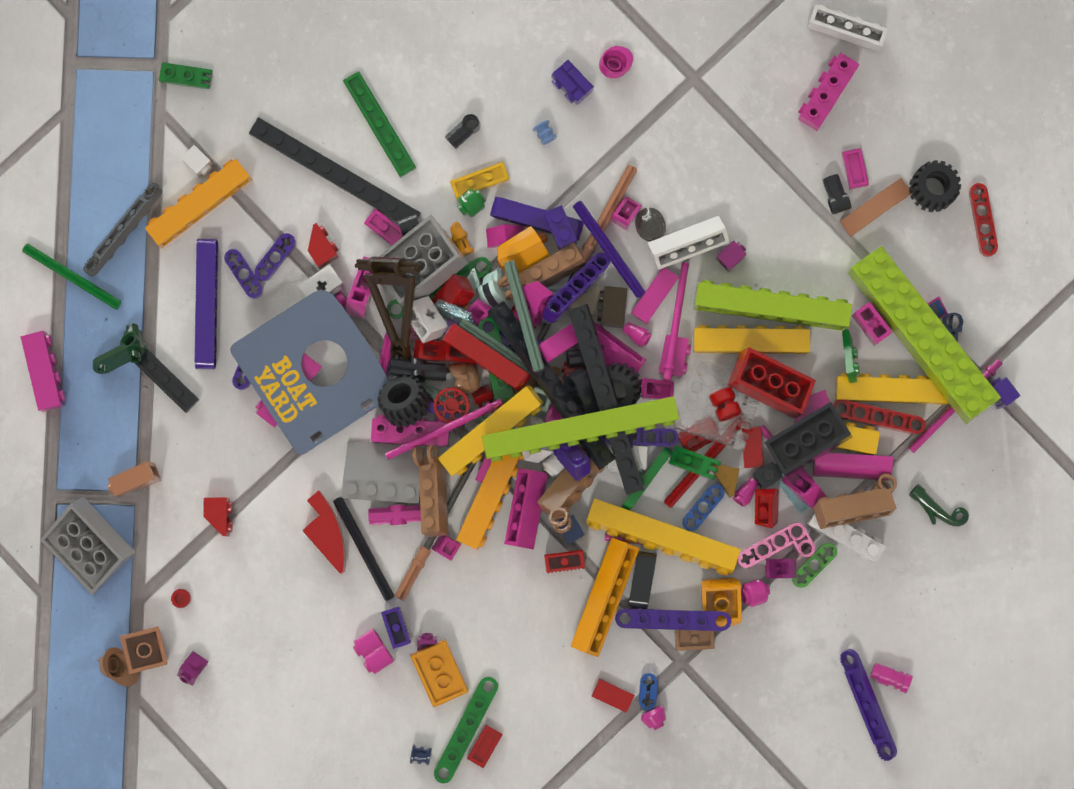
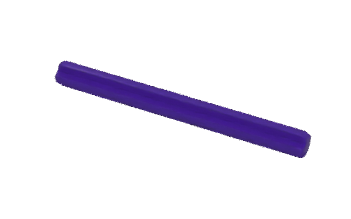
M582 201L576 202L573 205V209L605 254L609 256L612 264L637 298L644 295V288Z

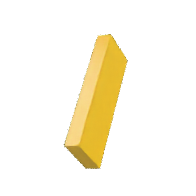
M502 161L451 180L450 184L457 200L469 189L482 191L509 181L510 178Z

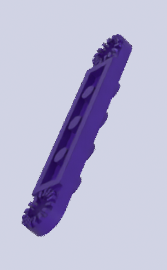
M621 609L615 616V621L619 627L631 629L725 631L732 623L730 615L723 611ZM623 613L630 615L631 619L628 624H623L620 621ZM718 616L726 617L727 624L724 627L717 625L716 620Z
M848 649L840 655V663L844 667V673L873 745L875 744L877 754L884 761H889L897 755L896 745L859 654L853 649ZM847 655L852 656L851 658L854 660L852 664L848 661ZM884 746L888 748L890 755L884 751Z

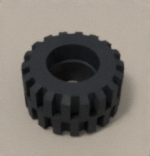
M933 160L932 163L930 161L925 163L915 172L909 183L911 185L909 192L913 193L910 197L912 200H916L914 203L916 206L920 204L922 206L921 209L924 211L927 208L928 212H933L934 210L940 212L942 209L948 208L960 194L961 184L958 183L961 181V178L956 176L958 172L956 169L954 171L951 169L953 167L951 164L946 166L944 161L938 163V160ZM935 178L939 180L944 187V193L942 195L931 193L926 186V179Z
M620 362L614 365H607L611 379L621 381L626 388V396L622 398L617 397L620 407L636 404L641 397L642 388L640 387L642 379H638L639 373L635 374L633 372L634 368L632 366L627 368L628 364L625 363L620 365Z
M403 375V377L397 376L396 379L389 380L388 384L383 385V390L379 391L380 396L377 398L378 406L388 422L400 428L402 426L409 427V425H415L417 421H421L422 417L427 415V410L431 406L429 404L431 400L424 386L418 378L412 375L409 377L408 375Z

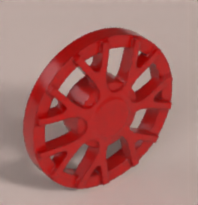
M448 387L436 395L433 406L437 417L449 423L456 420L454 415L456 411L460 413L461 417L468 414L470 402L462 390ZM448 391H454V397L449 398ZM441 394L447 398L445 402L438 399ZM459 394L464 397L460 402L456 399ZM460 404L466 405V411L459 409ZM444 405L445 410L438 411L437 406ZM446 412L451 413L449 420L444 418Z

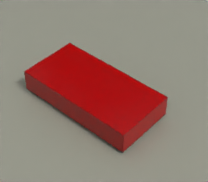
M599 678L591 696L627 713L635 695Z
M486 725L467 759L484 769L503 734Z

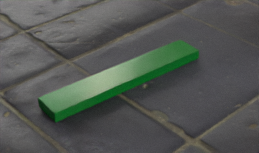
M358 71L344 79L345 86L399 177L401 178L415 170V164L360 72Z

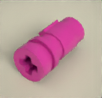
M878 663L874 664L870 677L876 679L877 683L887 687L891 685L894 687L893 689H900L899 691L905 694L913 678L912 675L907 673L904 675L902 671L897 672Z

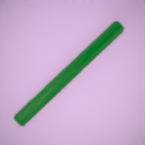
M26 244L23 247V253L110 307L118 310L122 302L35 247L30 244Z

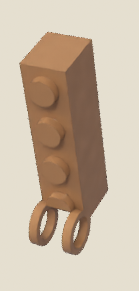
M572 243L519 273L522 288L526 284L535 281L540 282L547 288L584 267L587 262L578 246ZM507 275L498 281L499 287L510 285L509 281H506L508 280ZM511 290L505 293L504 297L506 300L513 299Z
M428 445L427 458H424L420 447H414L412 452L413 461L416 466H419L421 533L429 537L449 535L446 468L438 460L439 456L435 445Z
M582 447L581 450H583V453H585V455H587L588 458H590L588 453ZM591 458V472L576 481L564 469L537 501L541 510L549 515V521L558 533H565L570 530L572 521L568 512L571 506L579 501L584 490L589 488L597 474L604 470V468L599 470ZM564 518L562 522L557 523L559 519ZM567 521H568V525H567L565 528H563V529L557 528V527H561V526L565 525V524L567 523Z
M883 474L873 484L871 491L864 492V490H859L851 495L843 493L835 498L823 497L819 499L813 507L819 528L825 529L890 516L897 509L891 494L897 487L896 479L890 474ZM882 479H890L893 483V487L891 488L890 484Z

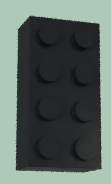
M829 402L764 443L787 478L853 438L832 402Z

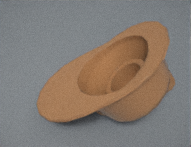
M117 647L108 649L97 660L103 676L112 679L119 685L129 687L134 685L139 679L140 672L128 674L123 651Z

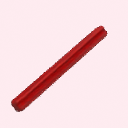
M737 417L704 456L715 459L745 425V422ZM689 472L668 495L664 503L669 508H672L700 475Z

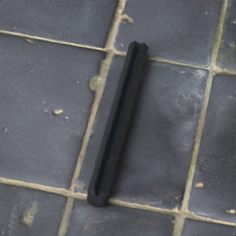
M342 497L333 500V503L384 600L389 601L394 598V594L344 499Z

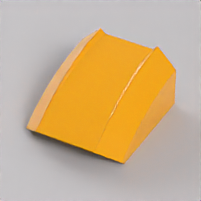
M531 226L497 248L498 261L505 273L504 264L507 261H515L519 274L550 256L538 234Z
M730 577L701 581L702 611H723L730 615L732 620L731 626L742 623L740 580ZM722 615L718 616L716 623L718 626L723 627L727 624V619Z

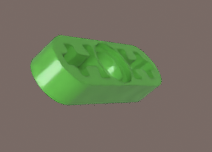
M832 543L822 544L796 570L797 575H803L806 572L803 568L806 567V570L813 575L810 577L808 574L804 578L806 582H800L799 584L797 583L798 578H792L793 584L800 588L806 587L836 557V546ZM824 547H831L832 556H825L823 559L826 562L823 563L822 559L816 555L819 553L822 556L825 553ZM811 560L819 561L820 568L817 571L810 569L809 563Z

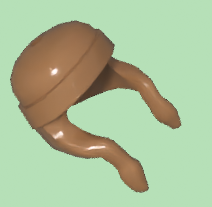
M455 363L447 367V374L451 372L457 379L454 385L455 388L462 390L466 395L472 394L479 389L481 382L480 374L474 364ZM448 392V395L454 397V392ZM459 394L456 398L458 399V398H461V397H463V396H462L461 394Z

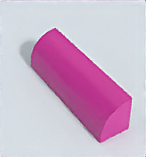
M593 321L600 344L604 345L607 365H614L620 362V365L625 363L628 364L627 368L632 366L634 368L633 372L636 374L646 362V359Z
M826 453L813 461V476L878 480L883 474L892 475L893 457Z

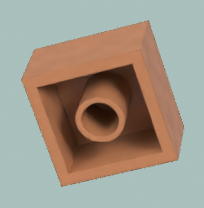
M159 626L119 636L128 674L168 664Z

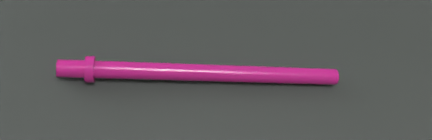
M686 262L681 264L666 364L663 366V370H665L663 380L666 382L671 381L672 372L675 370L673 364L689 263Z
M997 359L991 366H987L985 368L986 371L983 373L984 377L988 380L991 376H994L996 374L995 371L1003 363ZM950 406L909 447V450L915 453L955 413V410Z
M498 399L492 403L487 402L485 406L386 452L385 455L388 460L486 413L490 412L491 414L494 412L493 410L503 406L502 400Z

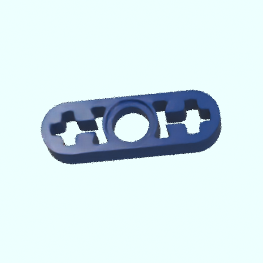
M713 484L709 486L685 515L682 524L686 530L694 531L698 529L721 501L725 494L724 488L721 485ZM712 488H719L720 497L715 496L711 500L715 502L714 505L709 500L704 499L706 495L708 498L712 495ZM706 502L709 505L708 512H699V503ZM695 510L703 518L700 520L698 517L695 520V527H688L686 520L687 518L692 519L695 514H692V511Z

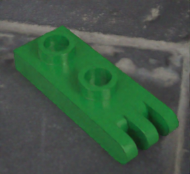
M162 62L159 82L210 89V85L204 84L203 81L211 82V77L204 76V74L212 75L213 70Z
M845 329L842 331L846 374L849 383L857 382V374H860L859 365L855 363L858 353L857 348L853 347L850 331Z
M675 446L668 462L674 467L714 480L715 476L709 474L710 471L718 472L717 468L712 467L713 464L716 466L721 465V462L678 446Z

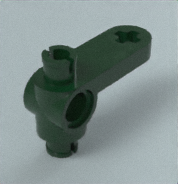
M131 323L126 326V331L120 340V346L94 358L92 362L94 372L106 374L128 362L138 363V361H141V356L147 350V343L143 340L142 331L139 330L137 324Z

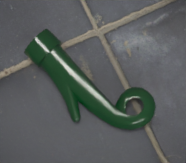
M917 484L909 493V496L923 507L933 525L936 524L935 516L943 522L957 527L964 525L969 519L968 511L962 507L956 508L950 516L925 492L926 490L920 484ZM958 513L963 514V517L960 520L956 519Z

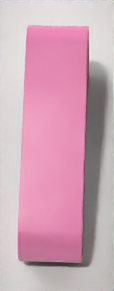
M793 523L741 551L737 564L742 568H749L790 545H793L799 556L810 557L815 552V545L806 528L801 523ZM794 526L799 527L801 530L799 537H794L791 533ZM777 535L784 538L782 546H777L774 542ZM803 543H807L810 546L808 554H804L801 551ZM761 544L767 547V553L764 556H761L757 551L758 546ZM754 553L758 558L757 560H755V557L748 560L749 564L741 562L743 554L749 556Z

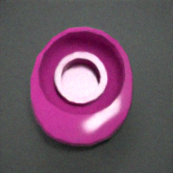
M623 46L611 47L601 56L599 69L608 78H619L630 70L633 63V55L629 49Z

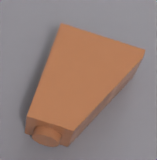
M147 461L108 478L109 483L107 486L111 495L114 494V497H120L160 482L161 478L156 464Z

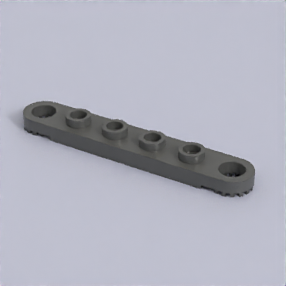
M155 182L149 184L143 195L136 199L93 252L92 258L87 260L83 267L86 274L95 276L107 261L114 256L120 245L125 243L128 235L137 228L138 223L149 213L150 208L161 196L163 189Z

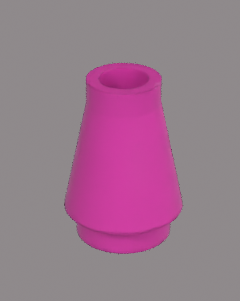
M627 322L622 330L638 346L645 347L652 336L649 330Z
M749 478L746 483L735 491L733 500L742 507H745L747 504L749 505L759 483L753 478Z

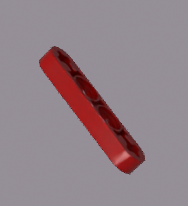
M976 183L969 190L980 253L985 257H990L998 250L987 187L982 183ZM976 187L983 191L980 195V200L984 199L985 202L975 204V201L979 200L978 195L974 194ZM984 206L987 210L986 215L980 216L977 213V207ZM986 224L990 227L989 234L981 233V225ZM991 236L992 239H989L988 243L989 246H993V249L990 250L989 253L988 250H984V247L987 245V241H982V238H988Z

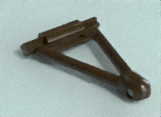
M373 256L369 259H356L355 268L370 272L363 275L391 341V358L395 359L396 354H398V359L410 361L412 354L409 339L416 276H409L407 273L419 274L422 266L419 265V262H407L404 258ZM377 284L405 286L400 339Z

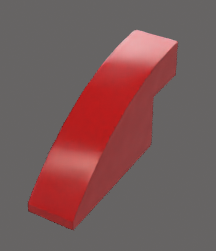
M421 339L415 340L413 359L420 358L425 361L453 364L471 363L479 366L444 341L422 343Z
M318 490L307 502L319 516L302 531L340 574H343L346 567V551L341 526L330 503L321 491Z

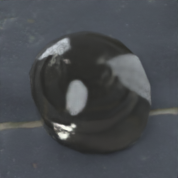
M647 207L638 212L635 218V226L639 236L649 242L663 237L666 231V223L660 211Z

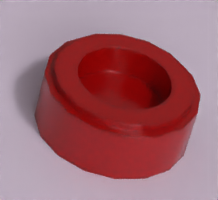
M185 589L175 590L172 593L171 602L177 608H185L191 602V595Z

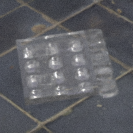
M697 356L679 411V420L676 421L674 429L744 451L747 442L743 440H748L749 436L746 433L736 431L735 427L737 425L744 429H751V423L738 418L753 421L757 407L753 405L759 404V401L733 389L736 396L734 401L739 403L742 413L730 420L719 422L715 414L717 408L712 406L709 396L720 389L729 387L727 384L734 368Z

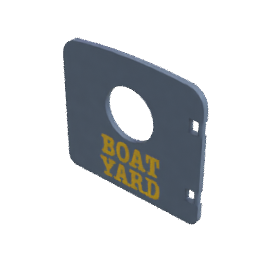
M325 290L311 293L233 343L230 348L232 356L298 454L309 452L320 443L377 408L379 403L377 398L380 396L379 391L383 390L384 384L389 383L383 368L360 330L333 294ZM317 341H332L338 344L347 356L348 364L344 376L340 381L330 386H319L310 382L302 371V356L305 350ZM370 398L374 404L363 409L360 404ZM320 431L323 436L313 442L311 436Z

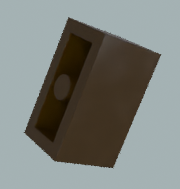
M605 286L604 291H600L599 302H603L602 310L598 309L597 321H601V326L624 328L628 288Z

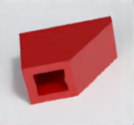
M315 223L313 224L307 251L318 268L321 269L339 257L336 253L339 249L333 241L329 243L326 238L329 234L324 226L319 227Z
M204 498L203 517L222 536H229V532L233 531V523L229 521V513L233 512V503L230 502V498Z

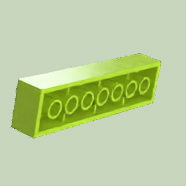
M702 280V283L698 282L696 287L693 310L843 331L850 326L852 304L848 303V300L845 299L829 301V298L824 296H817V299L809 298L808 294L799 293L798 296H793L788 291L772 293L771 289L760 288L758 291L752 290L751 286L741 285L740 288H736L730 283L715 285L713 281Z

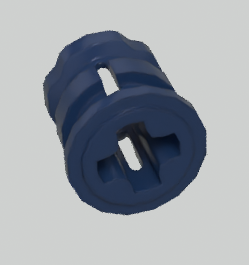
M413 744L410 764L416 761L418 762L417 764L425 763L429 766L432 748L424 749L422 746L416 748L415 744Z

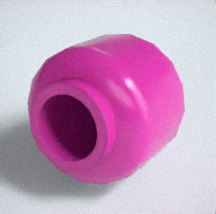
M759 579L743 584L741 589V600L750 607L766 603L768 595H770L769 586Z

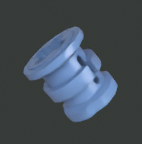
M549 120L538 124L532 129L534 132L537 131V137L542 140V145H546L557 138L556 134L552 132V127L548 125L550 123Z

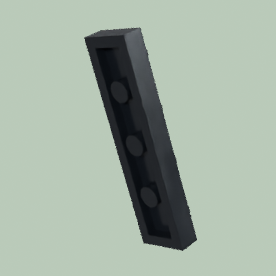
M148 349L141 356V361L135 363L185 413H188L200 400Z

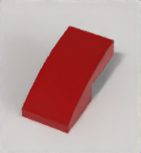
M761 426L742 427L744 468L764 467Z

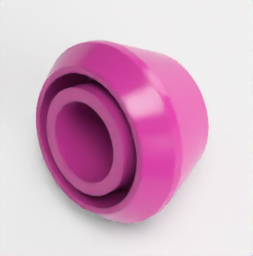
M662 706L655 707L641 715V721L648 728L653 727L654 730H657L665 725L663 722L666 720L665 708Z

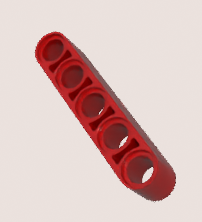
M453 323L442 338L452 348L518 392L525 387L531 378L530 374Z
M838 400L833 403L835 409L837 404H842L845 407V412L839 414L841 419L912 435L923 432L926 427L925 420L919 416L847 400ZM856 408L863 410L864 415L862 418L855 416L854 411ZM875 412H879L882 415L881 422L874 420L873 415ZM894 416L901 419L900 426L893 424L892 419ZM913 420L918 421L920 424L918 431L913 430L911 427Z

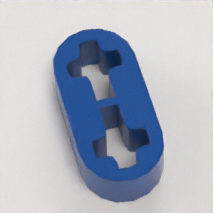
M651 673L642 675L640 679L639 705L644 710L653 709L657 701L658 681L656 676ZM648 676L651 677V680H654V684L650 685V691L647 690V685L643 683V680H647ZM646 693H650L649 698L653 700L649 707H645V703H642V699H646Z

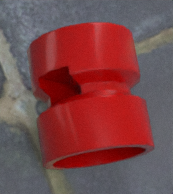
M732 387L720 389L709 396L712 406L717 408L715 414L719 422L730 420L742 413L739 403L734 401L736 396Z

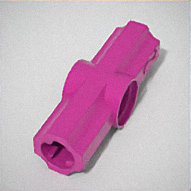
M392 505L386 508L368 509L369 525H404L411 522H421L420 505Z

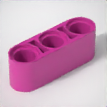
M571 323L538 345L540 353L547 363L578 343L573 324Z

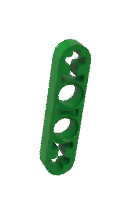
M667 447L663 448L644 474L643 480L646 488L673 453ZM645 490L631 493L621 507L631 510Z

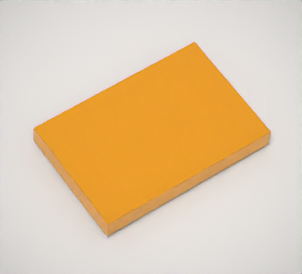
M446 639L410 654L433 708L469 692Z

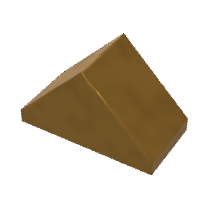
M713 464L712 467L718 469V472H713V474L724 488L728 497L731 498L735 494L740 469Z

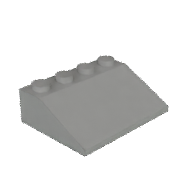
M429 215L379 256L404 258L407 262H419V265L422 266L419 274L407 273L409 276H416L413 301L430 295L453 274H456L468 264L459 248L432 215ZM387 285L399 304L404 306L405 286Z
M348 441L342 498L420 504L419 466H416L413 461V449L388 460L385 453L401 445ZM417 446V447H420V448L422 449L423 455H424V447H423V446Z
M84 497L72 502L40 539L91 595L95 594L135 553L130 545Z

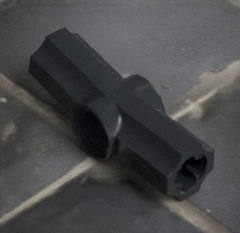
M390 358L387 374L396 377H403V375H408L409 377L412 375L418 378L421 383L426 380L446 381L447 364L426 363L425 360L420 358H414L410 361Z

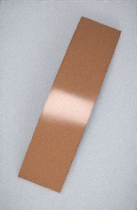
M900 178L842 219L840 224L848 235L852 237L893 206L910 196L912 192H909L908 186Z

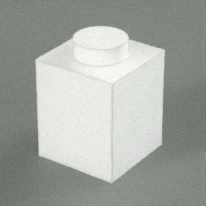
M195 145L181 157L183 162L199 177L205 176L212 169L213 163Z

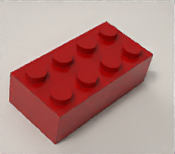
M748 347L740 352L727 386L795 419L803 415L816 380Z

